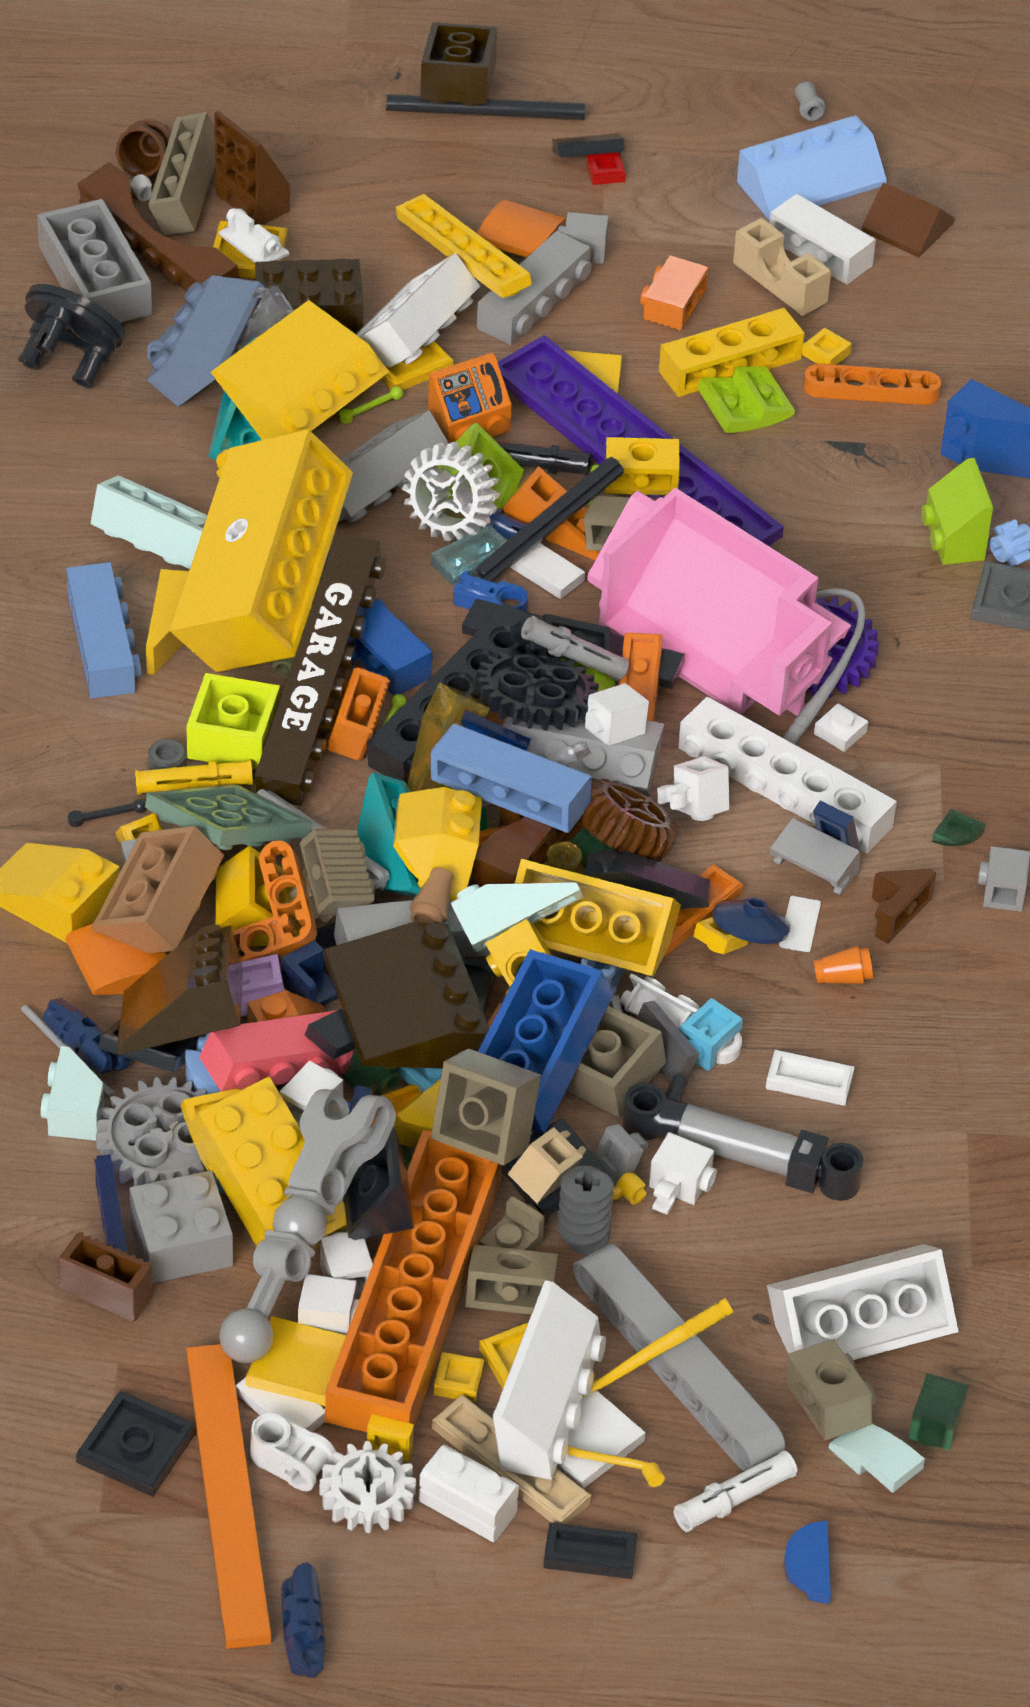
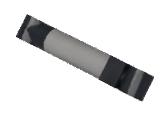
M681 1075L673 1077L666 1095L658 1086L649 1083L636 1084L626 1092L623 1127L629 1135L639 1133L647 1141L656 1137L665 1139L670 1132L714 1150V1155L786 1176L785 1185L813 1194L819 1180L820 1191L832 1200H849L859 1191L863 1156L851 1144L840 1142L828 1146L829 1137L801 1129L799 1136L796 1137L681 1102V1098L688 1085L687 1079Z

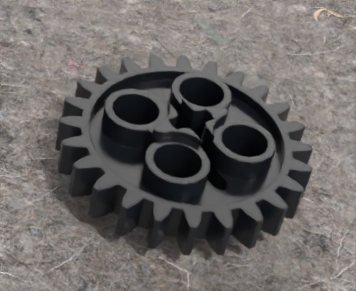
M512 649L511 656L498 652L497 658L489 656L487 657V663L481 662L480 668L476 673L474 687H476L475 695L480 696L479 704H488V712L499 711V719L510 717L513 718V725H517L522 721L526 722L528 729L538 724L543 730L547 731L549 725H554L557 729L563 730L564 723L573 728L576 727L577 721L586 723L585 716L589 708L588 697L590 694L599 692V683L594 682V675L585 674L586 667L574 668V660L563 662L561 661V656L547 657L546 651H541L539 655H534L530 649H527L525 654H520L517 650Z

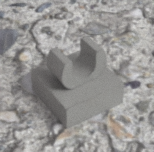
M619 1124L606 1127L594 1156L617 1183L625 1173H634L637 1165L642 1161L640 1158L644 1151L643 1149L647 1148L649 1144L639 1133L629 1135Z

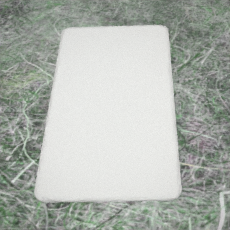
M796 896L790 897L785 917L790 925V933L787 939L779 943V947L810 952L821 905L820 901Z

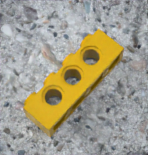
M781 308L662 344L660 348L659 373L675 394L680 397L698 391L697 388L702 377H732L737 366L767 367L772 369L801 360L804 332L787 310Z

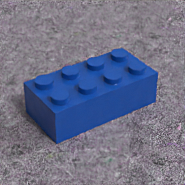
M530 949L478 1052L541 1074L531 1130L545 1134L614 994L601 970Z

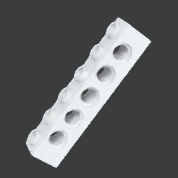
M706 697L680 723L678 749L696 759L704 756L728 766L730 778L745 785L753 792H757L779 804L782 808L806 819L814 826L816 824L813 810L820 800L853 816L859 849L866 854L893 828L896 800L709 697Z

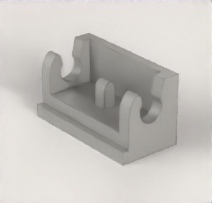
M794 818L790 820L770 848V855L775 857L773 862L781 865L785 860H788L829 881L835 887L833 892L839 895L847 889L854 877H857L860 873L859 850Z

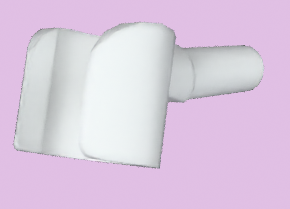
M144 175L135 176L131 181L133 193L136 194L140 201L150 200L153 191L150 180Z

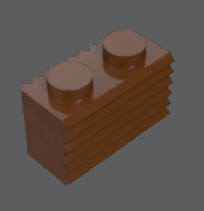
M83 1232L77 1233L58 1259L60 1290L132 1322L137 1320L153 1297L150 1261L143 1262L142 1258L136 1259L135 1255L129 1256L128 1252L121 1253L120 1248L114 1249L113 1245L106 1246L105 1242L99 1243L98 1238L92 1240L90 1235L84 1236Z

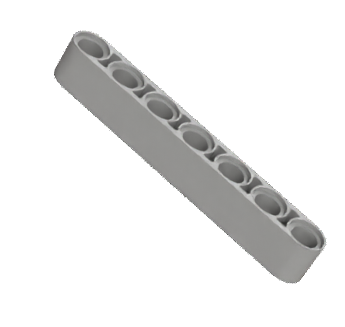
M610 1243L573 1264V1273L578 1285L636 1352H639L677 1326L684 1324L683 1319L616 1245ZM697 1335L690 1337L685 1342L646 1362L741 1470L745 1471L784 1451L785 1441L778 1426Z

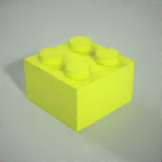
M205 673L186 726L187 758L205 762L216 760L217 764L251 760L252 770H257L280 702V685Z

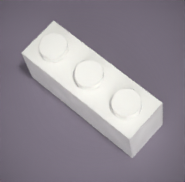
M795 194L771 211L770 224L785 235L784 248L799 257L809 253L831 270V276L844 284H849L873 266L876 239L804 197Z

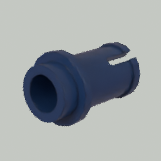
M499 508L494 514L489 515L491 522L483 527V529L488 530V535L494 536L497 534L510 539L527 524L504 514V510Z

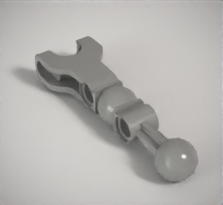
M319 1089L311 1096L300 1118V1130L304 1136V1146L290 1175L289 1188H286L284 1191L288 1199L284 1200L275 1210L272 1224L274 1231L266 1230L264 1234L265 1239L259 1242L253 1255L254 1268L258 1275H261V1279L247 1308L230 1313L221 1324L219 1340L222 1349L229 1358L240 1363H252L262 1359L272 1348L274 1332L267 1318L285 1280L298 1282L306 1277L311 1266V1257H314L316 1253L311 1247L316 1245L325 1235L326 1215L334 1214V1207L343 1199L358 1167L376 1156L384 1148L395 1123L396 1112L390 1100L385 1096H363L350 1114L347 1102L336 1090ZM377 1111L376 1120L374 1124L371 1125Z

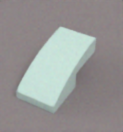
M873 1424L840 1435L829 1443V1449L857 1474L861 1475L867 1470L892 1493L919 1473L924 1467V1457L899 1438Z

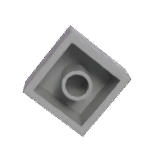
M212 1170L129 1187L131 1221L143 1261H150L152 1283L233 1266V1235Z

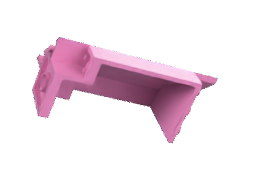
M674 488L664 498L660 497L656 501L637 490L627 502L588 573V582L602 590L599 602V625L609 627L612 634L623 638L625 632L662 634L663 648L685 654V663L679 677L740 715L757 701L779 716L786 709L798 716L806 706V703H804L806 690L813 683L818 685L832 660V657L828 655L829 649L841 638H844L851 627L849 623L815 603L818 585L817 576L677 488Z

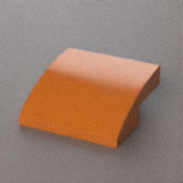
M503 199L488 214L477 234L498 249L528 257L559 230V225L565 226L566 218Z
M93 924L68 933L65 938L93 995L124 994V991L167 956L165 952L147 953L98 933L92 928Z

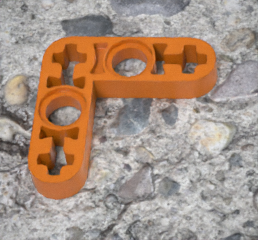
M272 841L261 850L259 863L273 917L233 930L236 945L240 943V947L245 953L244 956H240L241 962L278 954V957L281 958L314 941L317 936V927L299 858L292 847L284 841ZM279 854L285 857L282 859V866L287 875L281 876L274 865L276 863V856ZM291 886L297 888V896L292 902L288 904L279 903L278 897L283 889ZM289 915H295L302 925L300 935L297 937L291 934L294 931V925ZM261 934L269 936L268 946L264 950L259 952L250 950V944L254 937Z

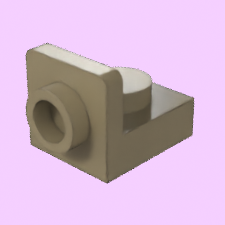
M512 1196L506 1201L505 1216L479 1240V1245L534 1251L543 1242L544 1216L533 1205L524 1203Z

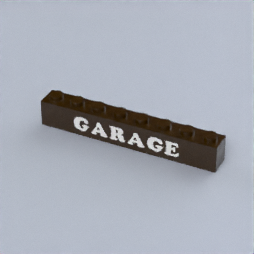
M336 533L255 773L256 794L261 789L272 791L289 804L302 806L306 792L311 793L313 791L316 780V770L313 769L316 761H322L325 755L326 739H324L326 730L332 731L335 724L337 710L334 706L336 699L342 700L344 697L347 683L344 675L346 669H352L354 666L357 652L356 647H354L356 639H362L365 633L366 617H364L366 609L373 608L376 597L375 581L376 579L381 580L384 575L386 558L381 557L380 541Z

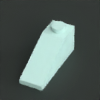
M577 883L486 884L481 888L476 884L460 891L457 894L458 899L451 902V905L472 946L478 952L487 947L485 943L525 919L535 923L584 896Z

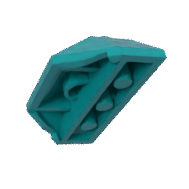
M373 772L368 778L357 828L360 842L365 847V856L386 869L390 874V879L386 882V887L382 891L407 897H416L421 889L418 885L419 879L408 870L393 847L398 798L402 793H409L410 789L402 780Z

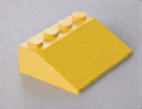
M310 300L211 371V374L262 440L307 429L312 432L389 373L368 343Z

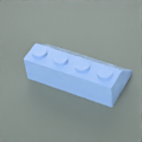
M856 115L740 150L737 183L769 221L771 211L795 194L820 206L879 188L882 183L886 184L887 181L874 136Z

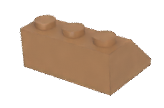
M196 826L140 833L92 928L98 933L147 953L173 951L184 940L185 932L194 914L199 910L201 900L209 884L216 877L217 868L224 854Z

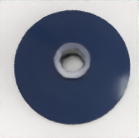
M749 897L745 900L722 901L713 910L712 916L715 923L725 932L742 940L761 944H774L787 939L790 933L788 921L781 914L768 907L764 900Z

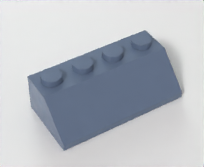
M214 275L201 284L195 282L184 295V298L187 300L186 303L173 316L175 324L163 336L162 342L164 346L152 358L150 364L153 368L146 380L177 407L213 382L215 378L211 371L230 358L264 286L257 281Z

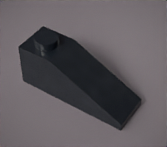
M602 850L597 853L588 854L586 876L674 898L681 904L680 909L709 907L711 888L709 879L628 851Z

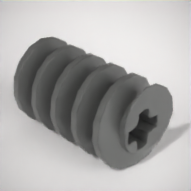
M576 1166L563 1174L560 1181L558 1233L573 1251L581 1255L591 1254L606 1246L610 1237L614 1182L607 1173L595 1167Z

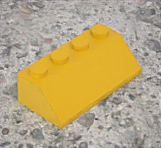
M521 859L514 884L577 883L584 896L574 903L533 923L548 949L654 976L671 943L681 904L674 898Z

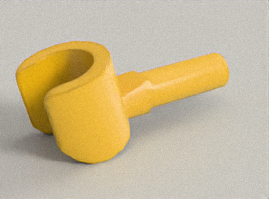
M625 1173L618 1180L616 1187H613L614 1194L612 1200H617L624 1196L631 1204H638L647 1195V1192L643 1189L646 1184L636 1174Z

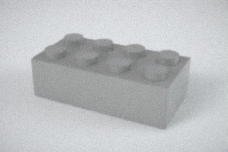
M103 199L37 215L39 248L62 288L93 301L112 314L119 322L152 315L151 281Z

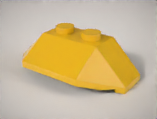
M447 787L400 794L397 803L393 847L408 870L419 879L418 885L420 888L428 879L433 868H443L453 874L454 879L451 885L450 901L457 900V894L467 888L479 845L481 797L474 796L464 790L457 791Z

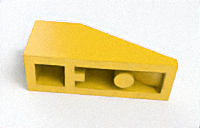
M160 570L146 644L147 674L154 675L183 645L170 632V628L189 571Z

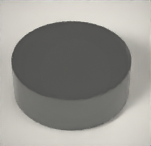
M163 739L155 742L148 750L150 769L186 767V748L182 743L172 739Z

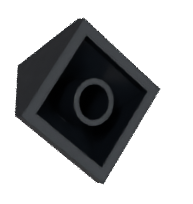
M393 1126L384 1148L372 1159L358 1167L344 1195L347 1233L350 1239L359 1240L414 1229L407 1166L395 1126Z

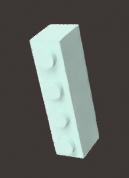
M118 475L97 484L90 524L104 530V533L108 536L120 537L133 543L134 547L139 550L151 551L162 556L168 563L182 565L190 569L207 515Z

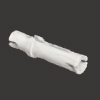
M781 1451L770 1459L745 1470L721 1484L714 1482L704 1488V1493L674 1507L675 1519L682 1530L689 1532L694 1527L716 1516L723 1518L731 1513L733 1507L789 1478L795 1477L798 1472L797 1465L787 1451Z

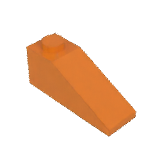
M538 466L518 487L502 509L510 517L529 524L567 491ZM585 506L545 538V540L593 560H596L600 551L587 550L583 518L588 509Z

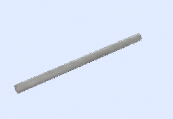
M24 1005L21 1008V1011L59 1049L61 1046L67 1047L28 1005ZM93 1071L103 1082V1092L109 1098L115 1096L116 1093Z

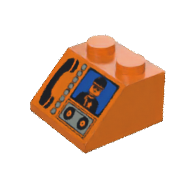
M492 352L429 373L428 410H430L448 443L456 442L476 422L491 437L510 432L511 402L496 357Z

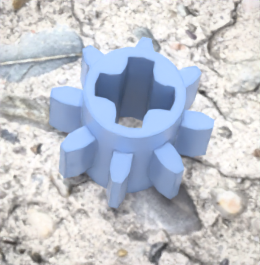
M1014 519L994 527L997 536L990 539V548L994 557L999 562L1007 561L1009 566H1014L1030 559V527L1028 525H1018L1017 520Z

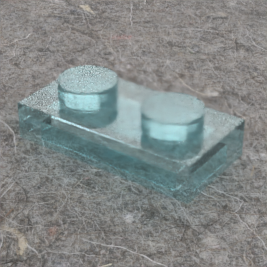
M488 525L480 529L476 535H468L431 553L430 564L453 585L460 582V576L464 571H469L470 576L476 574V567L507 541L492 526Z

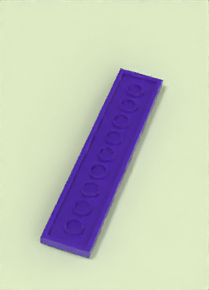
M545 335L497 362L506 389L584 453H591V458L599 465L606 460L607 437L674 439ZM679 443L678 490L767 546L783 537L784 527ZM646 495V496H648V497H656V498H660V497H663V498H664L666 495Z

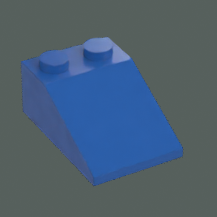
M971 379L948 401L941 455L958 464H961L967 458H975L979 471L1030 479V408Z

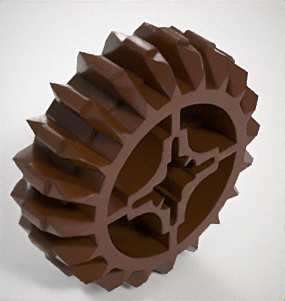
M594 779L591 783V803L588 804L579 820L584 828L590 830L591 836L601 840V844L608 845L614 851H628L661 862L676 843L675 839L679 834L677 830L678 825L673 820L672 815L665 812L663 806L655 803L653 798H648L641 791H636L630 785L625 786L618 781H610L609 779Z

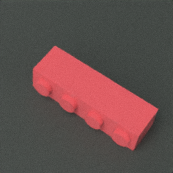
M335 1011L240 1024V1026L209 1033L199 1057L220 1091L234 1088L243 1090L269 1076L276 1085L287 1083L309 1061L322 1068L330 1069L337 1075L358 1072L362 1066L357 1049L333 1060L305 1036L308 1024Z

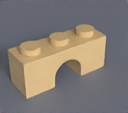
M763 218L737 230L733 263L802 316L828 303L831 270L809 253L790 262L784 250L785 235Z

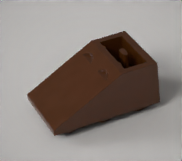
M220 111L215 112V129L213 133L215 137L214 163L216 182L214 188L218 197L226 201L233 208L243 209L246 215L254 220L255 225H264L290 212V184L263 146Z

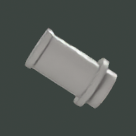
M802 82L795 89L796 98L800 103V114L804 119L810 121L818 120L825 111V103L823 99L818 97L814 84Z

